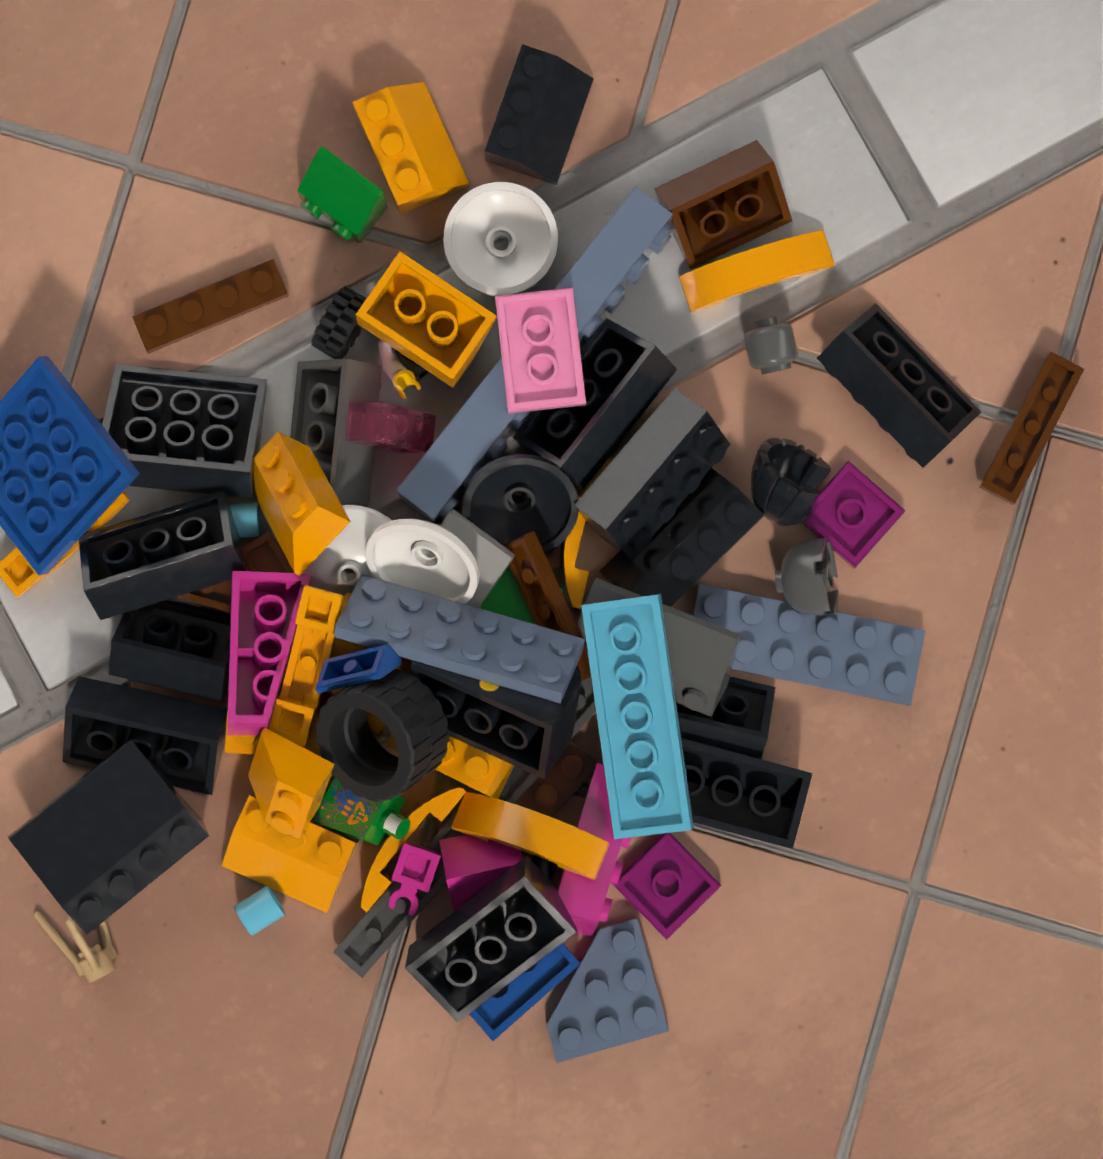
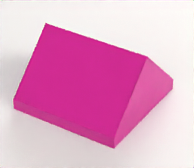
M467 834L439 840L445 877L454 911L523 859L521 850L490 839L487 842Z

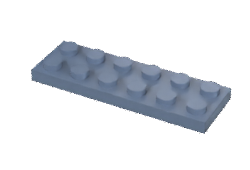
M363 574L335 625L334 635L336 638L370 648L388 644L400 657L561 704L583 652L585 639Z
M699 584L693 616L741 634L732 670L911 706L926 630L839 612L828 615H805L795 611L785 601Z

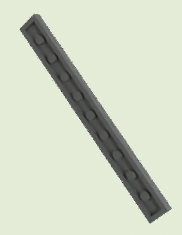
M591 677L581 682L573 737L596 712ZM514 766L499 800L515 804L539 776ZM475 790V791L473 792V793H475V794H480V795L488 796V795L483 794V793H481V792H479V791H477V790ZM458 810L425 848L441 853L439 840L465 835L451 828ZM442 856L429 892L419 889L417 891L420 905L413 916L408 915L411 902L407 897L398 898L395 908H389L391 895L395 890L401 888L402 883L395 881L333 951L361 978L367 974L447 882Z

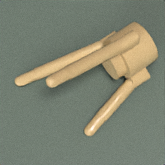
M39 911L34 913V918L71 961L79 977L84 975L88 983H92L116 969L112 960L118 957L112 946L106 920L99 925L104 949H101L99 943L89 947L73 919L69 917L65 920L81 950L77 956L49 921Z

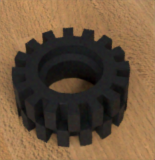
M347 286L341 288L338 295L334 296L331 305L329 304L326 308L324 316L321 317L320 324L314 331L315 334L312 337L311 346L334 359H343L347 355L349 348H352L355 344L356 338L361 334L362 327L357 324L355 314L367 298Z

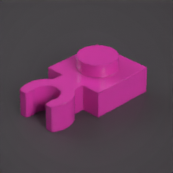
M407 841L404 842L391 879L402 883L401 888L395 890L391 895L389 908H395L398 898L407 897L411 902L408 915L413 916L420 905L417 891L419 889L429 892L442 856L441 853Z

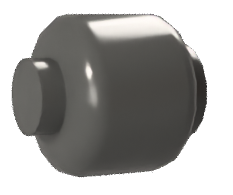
M776 316L754 321L755 329L748 331L744 336L750 366L754 369H761L762 375L792 368L790 362L794 361L798 356L792 326L788 323L778 324Z

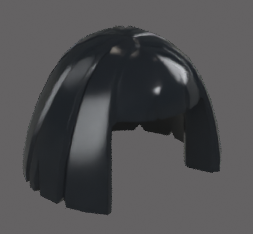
M779 438L767 439L759 447L752 467L751 495L753 502L764 514L765 518L778 525L789 526L803 523L812 514L811 504L818 495L816 488L830 473V466L821 457L816 458V453L810 449L805 450V447L801 444L797 446L796 442L784 438L782 440Z

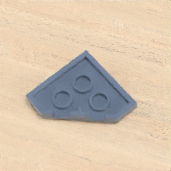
M637 918L599 928L581 964L578 966L562 998L548 1020L546 1026L557 1063L669 1031Z

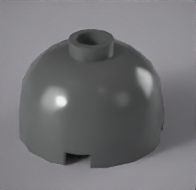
M827 538L811 539L797 543L784 556L782 569L775 571L777 592H784L788 604L795 611L805 615L835 614L838 608L839 590L833 591V577L838 578L837 566L830 541L826 542Z

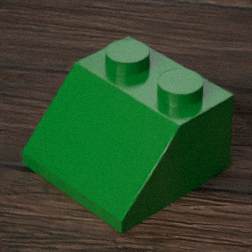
M322 145L316 152L297 189L298 195L303 201L300 206L316 219L323 215L333 223L330 228L348 242L353 237L361 243L388 208L383 190Z

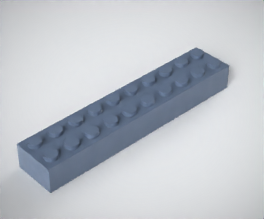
M637 186L555 288H573L579 345L582 341L587 343L600 327L601 317L605 311L612 314L625 297L623 294L626 291L624 287L627 283L631 281L633 284H636L648 268L649 255L652 252L658 255L672 237L670 234L673 228L670 225L673 214ZM502 357L396 490L401 500L434 524L438 525L441 520L444 521L451 510L458 511L461 506L458 499L465 491L471 478L485 466L488 460L492 462L500 458L508 446L506 444L507 436L512 430L517 432L530 416L529 413L531 411L508 414Z

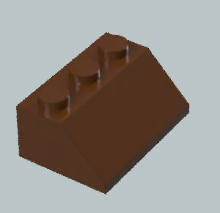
M757 140L654 188L659 204L673 214L670 225L673 228L672 234L690 269L793 221L774 161Z

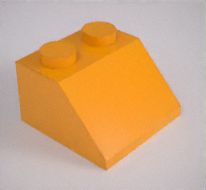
M264 728L261 732L248 777L264 821L272 825L278 832L300 839L321 805L335 764L267 728Z

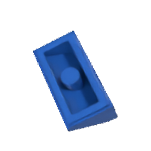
M388 644L325 659L315 691L322 693L381 679L400 666L402 659Z

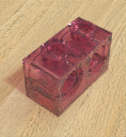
M385 402L350 403L346 441L398 454L426 453L433 445L436 415Z

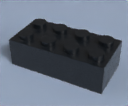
M608 318L604 320L580 351L586 405L533 411L513 436V439L529 455L540 456L559 465L560 469L570 476L574 485L581 490H584L677 371L676 367L656 345Z
M674 388L574 506L602 539L630 560H633L639 552L644 551L649 546L652 537L660 527L672 519L677 507L688 494L693 493L699 487L701 479L711 467L722 460L731 444L707 410Z

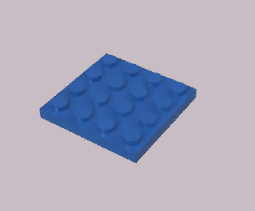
M41 356L34 361L0 400V526L38 575L48 574L140 473L48 356Z

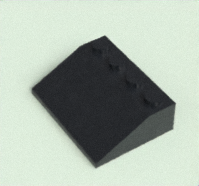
M115 364L102 426L140 473L129 486L201 494H213L224 490L226 495L230 497L252 499L255 484L253 458L260 450L267 379Z
M130 738L9 835L8 839L60 906L88 935L205 840L209 834L203 820Z

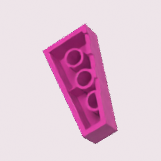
M232 571L227 735L260 736L264 728L269 729L297 628L295 621L303 588L305 585L310 586L311 574L302 573L299 576L295 573Z
M596 763L577 828L607 841L610 845L595 880L563 870L557 889L560 898L577 927L576 933L590 938L599 920L607 921L613 899L606 898L610 883L617 885L623 867V862L617 861L620 847L628 849L631 837L614 839L604 765Z

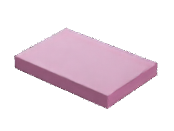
M573 288L495 296L508 414L586 405Z

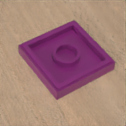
M847 461L817 495L811 504L812 514L802 524L819 539L827 538L826 542L830 541L833 551L855 569L904 514L905 510L850 461Z
M663 833L619 877L617 885L613 884L666 940L722 886L671 833Z

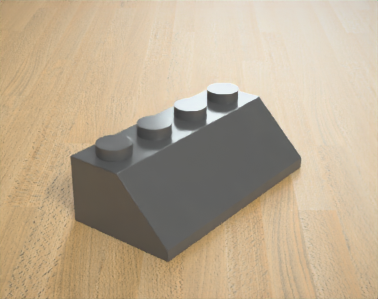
M349 358L301 361L297 364L290 438L311 448L341 505H357L368 508L382 366Z
M596 578L585 604L643 596ZM662 604L676 703L712 717L727 688L741 634ZM581 613L577 627L587 646L583 614Z

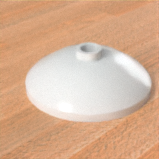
M509 182L487 183L470 190L453 206L444 228V250L453 272L471 289L489 296L519 294L534 287L549 272L557 254L558 229L550 208L530 189ZM505 239L509 245L505 250L500 251L494 247L495 241Z
M342 505L351 522L303 572L311 574L310 586L341 594L344 597L347 592L352 594L362 574L373 577L366 562V545L372 533L379 526L392 520L371 508L357 505ZM344 569H353L355 573H347Z
M419 519L389 521L379 526L372 533L366 545V562L374 578L466 604L473 597L480 579L479 567L471 551L455 534L432 522Z

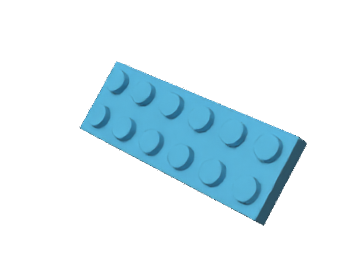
M661 594L581 605L614 839L692 830L694 826Z

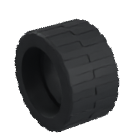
M399 669L392 670L381 679L345 687L330 697L327 703L322 706L316 722V740L320 748V755L322 758L335 764L331 773L332 776L345 789L352 791L354 795L360 798H367L370 801H387L395 796L398 797L438 768L448 750V722L440 702L434 697L432 691L422 684L418 678ZM367 711L377 716L389 728L395 739L399 757L389 753L376 740L368 723Z

